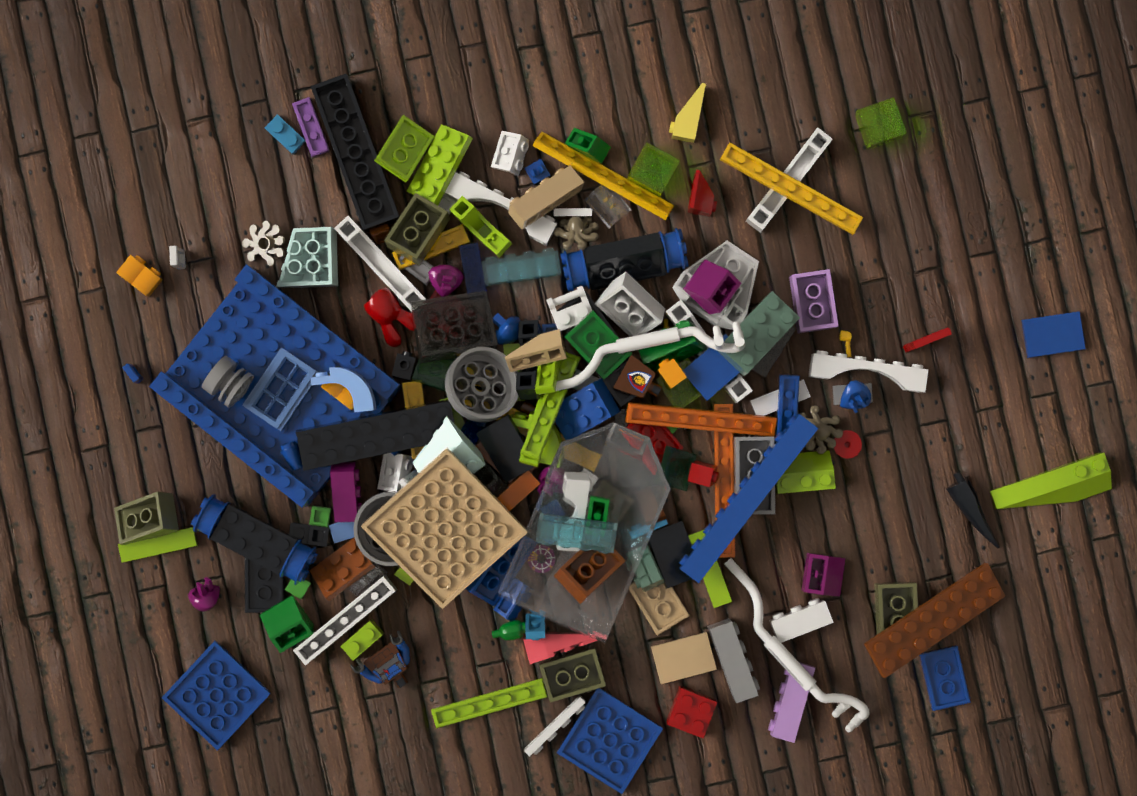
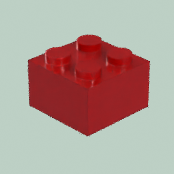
M679 686L666 723L669 726L704 739L717 701L706 695Z

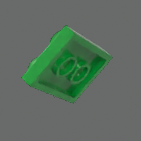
M593 310L564 336L588 363H590L599 347L615 343L619 339ZM632 352L606 354L596 372L602 379H605Z

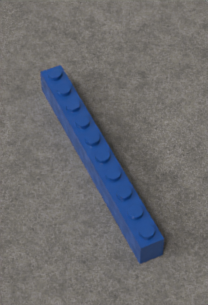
M798 414L796 417L793 415L786 423L788 428L785 432L780 431L774 440L777 441L773 447L769 446L763 453L764 459L761 463L757 461L750 470L753 472L749 478L745 477L739 484L741 489L737 494L734 492L727 500L729 503L725 509L721 508L715 515L717 520L713 525L711 523L707 525L703 531L705 534L701 540L697 539L691 546L693 551L689 556L685 554L680 560L679 564L681 566L679 568L697 583H700L818 430L815 425L802 415Z

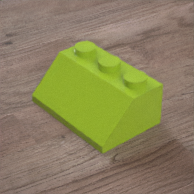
M827 450L823 454H818L817 451L799 453L775 484V494L836 489L830 451Z

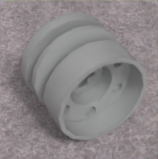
M224 356L209 372L202 384V388L213 396L221 391L218 400L220 402L226 400L224 405L230 408L245 395L254 375L249 372L245 374L246 369L244 368L239 369L235 373L238 363L230 357Z

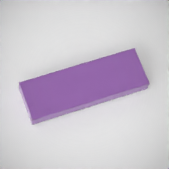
M308 97L292 103L311 157L329 152L330 150L311 98Z

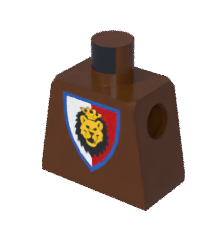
M631 355L613 388L643 399L646 392L657 397L662 386L653 382L656 373Z

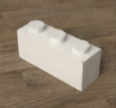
M816 598L809 601L807 606L802 607L798 605L791 608L789 613L784 614L780 612L772 616L773 619L769 620L775 637L782 643L834 623L825 600Z

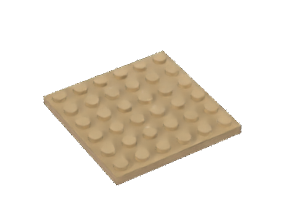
M448 447L361 525L363 530L442 609L528 533V530Z

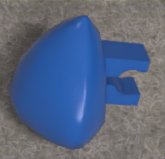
M499 313L493 317L492 322L499 327L494 332L495 344L506 345L518 340L520 317L513 316L505 320Z
M858 380L850 381L842 393L840 407L853 409L857 413V409L869 406L871 403L869 388Z

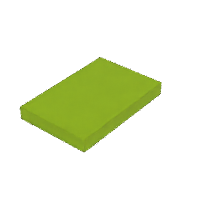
M402 115L374 161L406 183L435 136L405 115Z

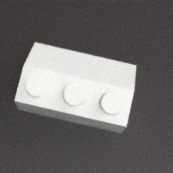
M627 272L613 280L595 302V305L630 337L645 334L662 323L665 308Z

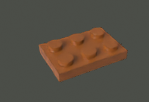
M354 537L309 571L325 599L330 601L375 568V565L360 551Z

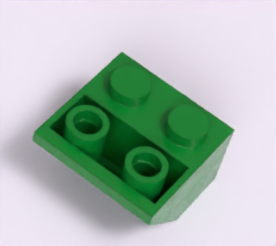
M293 595L260 614L270 640L280 653L313 634L314 624Z

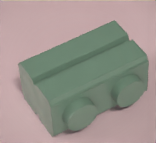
M648 545L627 553L628 560H626V564L629 570H634L636 577L633 579L637 588L641 587L643 592H646L665 583Z

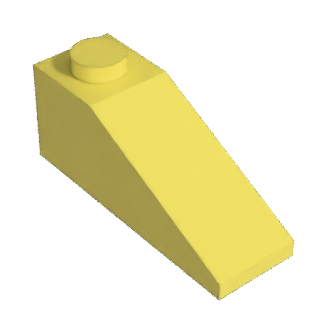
M702 83L676 116L675 122L671 121L669 133H672V139L694 143L704 97L705 83Z

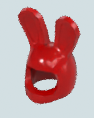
M386 287L376 291L370 300L364 304L365 311L374 321L379 323L385 341L391 347L399 346L402 340L392 323L395 319L412 331H416L422 326L421 319L417 315L404 310L394 293Z

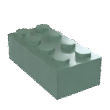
M771 291L740 323L745 348L737 353L718 352L745 376L800 317ZM733 332L724 340V343H735Z

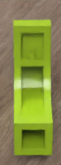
M463 196L449 209L480 242L499 258L512 245L511 241L488 222L475 206Z
M534 411L530 412L529 417H526V414L521 412H515L510 417L517 427L529 429ZM554 424L539 463L558 467L562 459L563 443L561 435Z

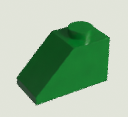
M573 128L564 143L599 163L603 162L611 148L598 136L577 128Z
M591 495L586 533L605 536L610 516V499Z

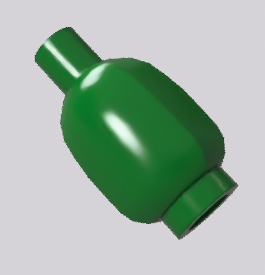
M513 620L502 624L498 630L492 631L493 639L498 637L504 640L522 638L525 634L526 622Z

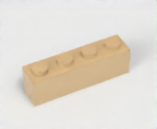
M571 165L565 169L560 168L553 177L543 179L536 188L531 187L522 197L514 198L510 202L508 213L518 226L524 229L582 190L584 181Z

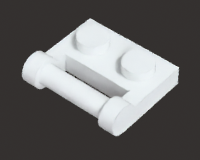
M579 286L577 290L557 298L546 299L557 329H560V332L576 326L592 311L583 286ZM578 297L581 298L582 302L558 312L555 306Z

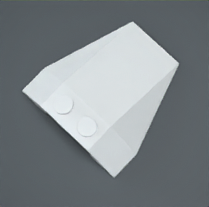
M727 240L683 271L672 288L689 310L713 326L733 330L732 323L736 321L741 323L747 315L759 261ZM704 260L729 270L742 283L720 313L708 314L683 290Z

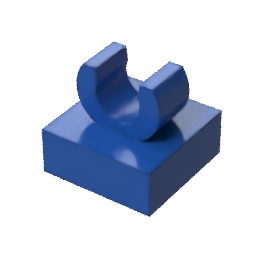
M542 159L525 167V171L533 185L550 177V173Z

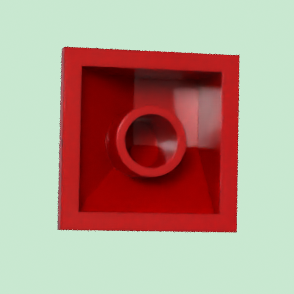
M696 170L693 177L687 213L710 217L711 213L716 211L717 201H714V194L701 171Z

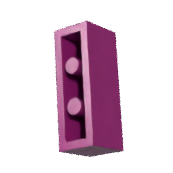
M355 462L331 465L330 477L334 521L354 522L362 506V503H359L358 498H361V486H357V481L360 480V471L356 469Z

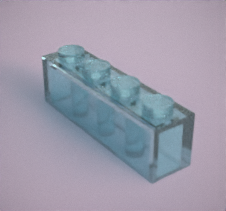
M547 248L542 250L543 253L536 254L535 251L523 252V256L507 254L502 259H497V256L485 258L486 261H482L485 285L490 286L561 275L558 250L554 251V248Z
M540 513L536 542L546 546L559 545L562 548L574 547L583 551L596 550L604 554L614 553L618 523Z

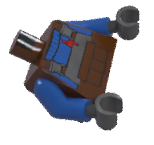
M397 631V638L390 635L391 642L363 663L360 659H356L359 665L357 667L350 665L352 670L378 684L384 683L386 685L393 680L399 689L408 683L402 672L408 668L410 651L402 639L401 632Z

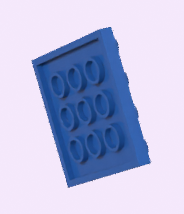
M215 640L162 696V699L218 751L266 700L271 692Z
M598 688L592 694L559 747L557 754L623 794L663 730V727L603 689Z

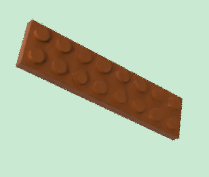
M983 563L865 642L864 645L880 675L886 678L1005 597V594L989 564Z

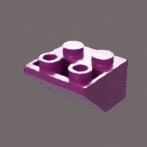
M704 260L683 290L708 314L722 312L742 283L729 270Z
M807 553L801 591L820 595L840 596L845 558Z

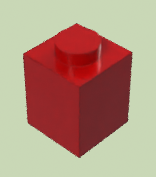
M695 460L691 464L688 482L711 487L718 481V466Z

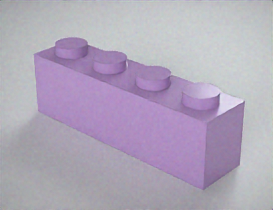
M799 662L813 677L815 667ZM785 669L784 675H786L785 682L780 684V700L775 702L773 712H776L774 720H770L768 730L771 731L770 735L772 737L795 743L809 691H805Z

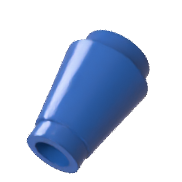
M295 440L280 446V452L292 468V471L303 467L299 445L295 443Z

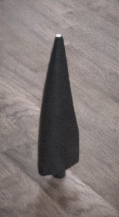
M960 471L954 473L953 475L957 482L947 487L946 490L970 523L996 548H1000L985 519L977 492L969 478H964Z

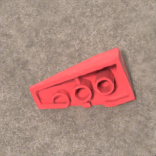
M545 632V638L539 640L524 638L523 641L529 663L533 664L554 657L556 652H567L574 649V646H584L601 640L604 636L603 633Z

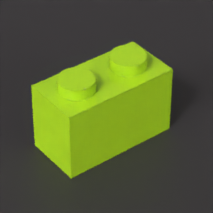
M371 619L340 647L354 661L385 633Z

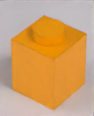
M667 358L658 364L660 368L657 372L669 389H672L687 378L674 358L670 361Z

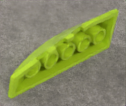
M1095 453L991 490L990 493L996 509L1076 502L1112 489L1111 470L1105 453Z

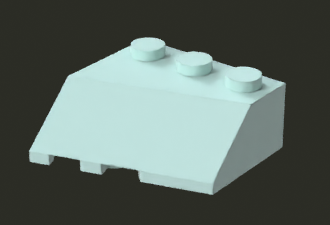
M333 227L293 228L286 259L282 265L281 276L276 287L310 288L338 286L337 231Z
M447 416L439 430L437 429L434 432L433 438L428 445L423 447L413 461V465L419 473L448 447L473 474L485 466L481 451Z

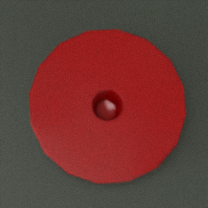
M845 430L842 437L834 438L836 441L834 450L842 458H853L861 451V438L854 431Z

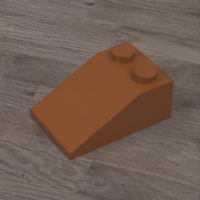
M596 535L556 572L554 577L581 604L626 560L602 535Z

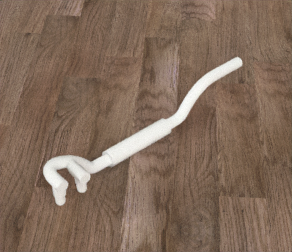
M738 321L732 323L735 342L732 344L724 343L720 326L713 327L714 339L695 326L680 329L673 327L617 339L615 343L599 347L588 366L581 373L572 378L557 381L556 391L572 388L585 382L596 371L606 354L614 352L621 354L680 341V338L695 336L703 344L716 351L737 353L745 348L743 331Z
M730 558L724 565L746 587L752 597L754 605L753 627L756 634L764 642L763 645L805 691H809L818 701L822 703H839L832 712L834 718H838L851 706L859 710L845 727L847 732H852L869 717L868 706L851 695L840 693L826 694L815 684L817 681L774 635L771 636L763 627L764 613L760 592L749 576Z

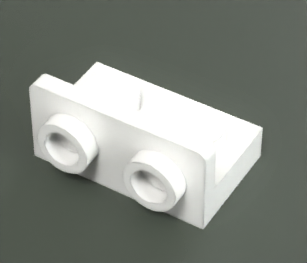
M501 131L491 167L519 176L523 168L525 154L529 148V139L521 134Z
M392 453L383 454L377 489L398 492L403 488L398 482L411 472L413 467L412 456L403 454L394 456Z

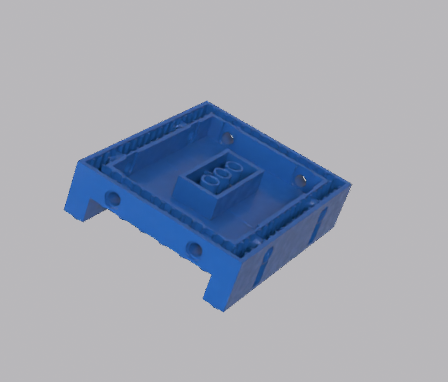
M246 264L234 279L238 283L169 370L167 372L161 371L149 387L301 508L309 507L331 479V465L304 470L301 467L292 471V468L280 452V446L293 440L298 444L296 430L383 413L403 387L264 276ZM282 347L319 373L327 372L330 375V367H343L357 372L370 385L375 397L376 410L354 412V410H350L321 388L322 384L312 385L287 424L280 431L242 405ZM224 356H228L238 363L235 373L239 369L244 368L246 369L245 374L249 372L254 375L245 395L230 408L224 405L226 400L223 402L218 400L221 391L213 396L202 388V384L209 372ZM286 359L278 373L287 378L295 364ZM298 367L290 381L299 386L307 373ZM275 376L267 390L276 394L284 381ZM287 384L279 398L288 403L296 389ZM263 393L255 406L265 411L273 398ZM275 401L267 414L277 419L285 406Z

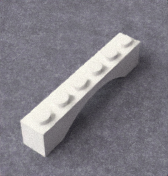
M817 127L784 170V173L801 181L833 139ZM770 189L745 222L761 233L787 198Z
M461 171L459 174L455 172L445 191L446 195L456 201L463 196L469 202L483 201L494 203L509 210L510 202L514 199L513 197L511 199L504 197V193L497 189L492 191L486 188L487 184L479 180L476 182L470 180V176ZM545 214L544 217L542 216L525 228L531 239L547 246L554 233V229L557 227V223H555L554 218Z
M349 216L334 228L413 314H416L427 304L426 298Z
M682 300L665 312L674 326L680 321L689 320L695 327L703 330ZM740 374L736 375L723 387L735 403H738L753 391Z
M817 350V354H811L808 377L828 380L845 371L869 370L888 377L903 391L926 392L928 369H923V365L912 364V367L904 366L903 362L893 361V364H886L883 359H874V362L866 361V357L855 356V359L847 358V354L836 353V356H830L827 351Z

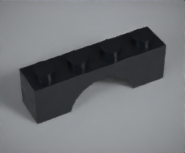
M538 320L519 321L518 339L520 347L543 333ZM538 366L517 372L516 391L520 400L540 399V395L536 394L535 391Z

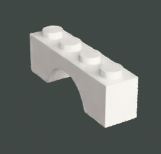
M567 471L564 473L562 490L565 498L575 504V510L567 521L557 524L555 538L557 550L579 551L581 545L585 543L583 529L587 524L586 509L589 510L590 503L588 495L589 492H592L593 481L590 480L588 473Z

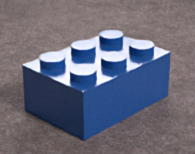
M601 378L565 398L555 422L564 439L568 442L621 411Z

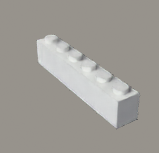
M384 575L293 651L304 665H307L398 589Z

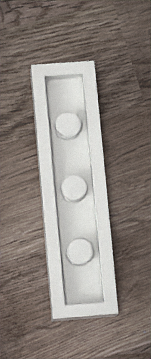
M581 695L525 747L524 751L529 757L532 754L537 755L543 749L542 744L546 740L550 742L557 735L555 731L560 727H566L571 722L570 717L574 713L578 715L585 708L583 705L585 699Z

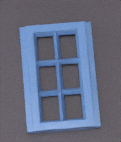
M281 347L242 406L282 431L311 388V377H316V373L319 372ZM286 359L295 364L287 378L278 373ZM298 367L307 373L299 386L290 381ZM277 376L284 383L277 393L273 394L267 390V387L273 378ZM287 384L296 389L288 403L279 398ZM263 393L273 398L265 411L255 406ZM275 401L285 406L277 419L267 414Z

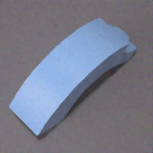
M330 367V375L327 372L316 373V377H311V385L337 383L346 387L353 399L354 412L376 410L374 393L368 382L357 372L343 367Z

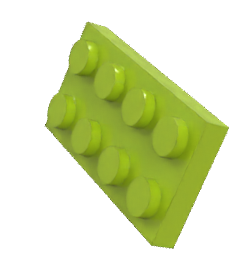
M441 124L406 192L413 196L417 193L438 206L473 138Z

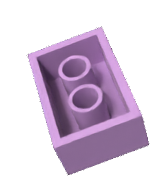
M830 269L791 275L789 281L794 312L800 317L796 322L797 333L838 327Z

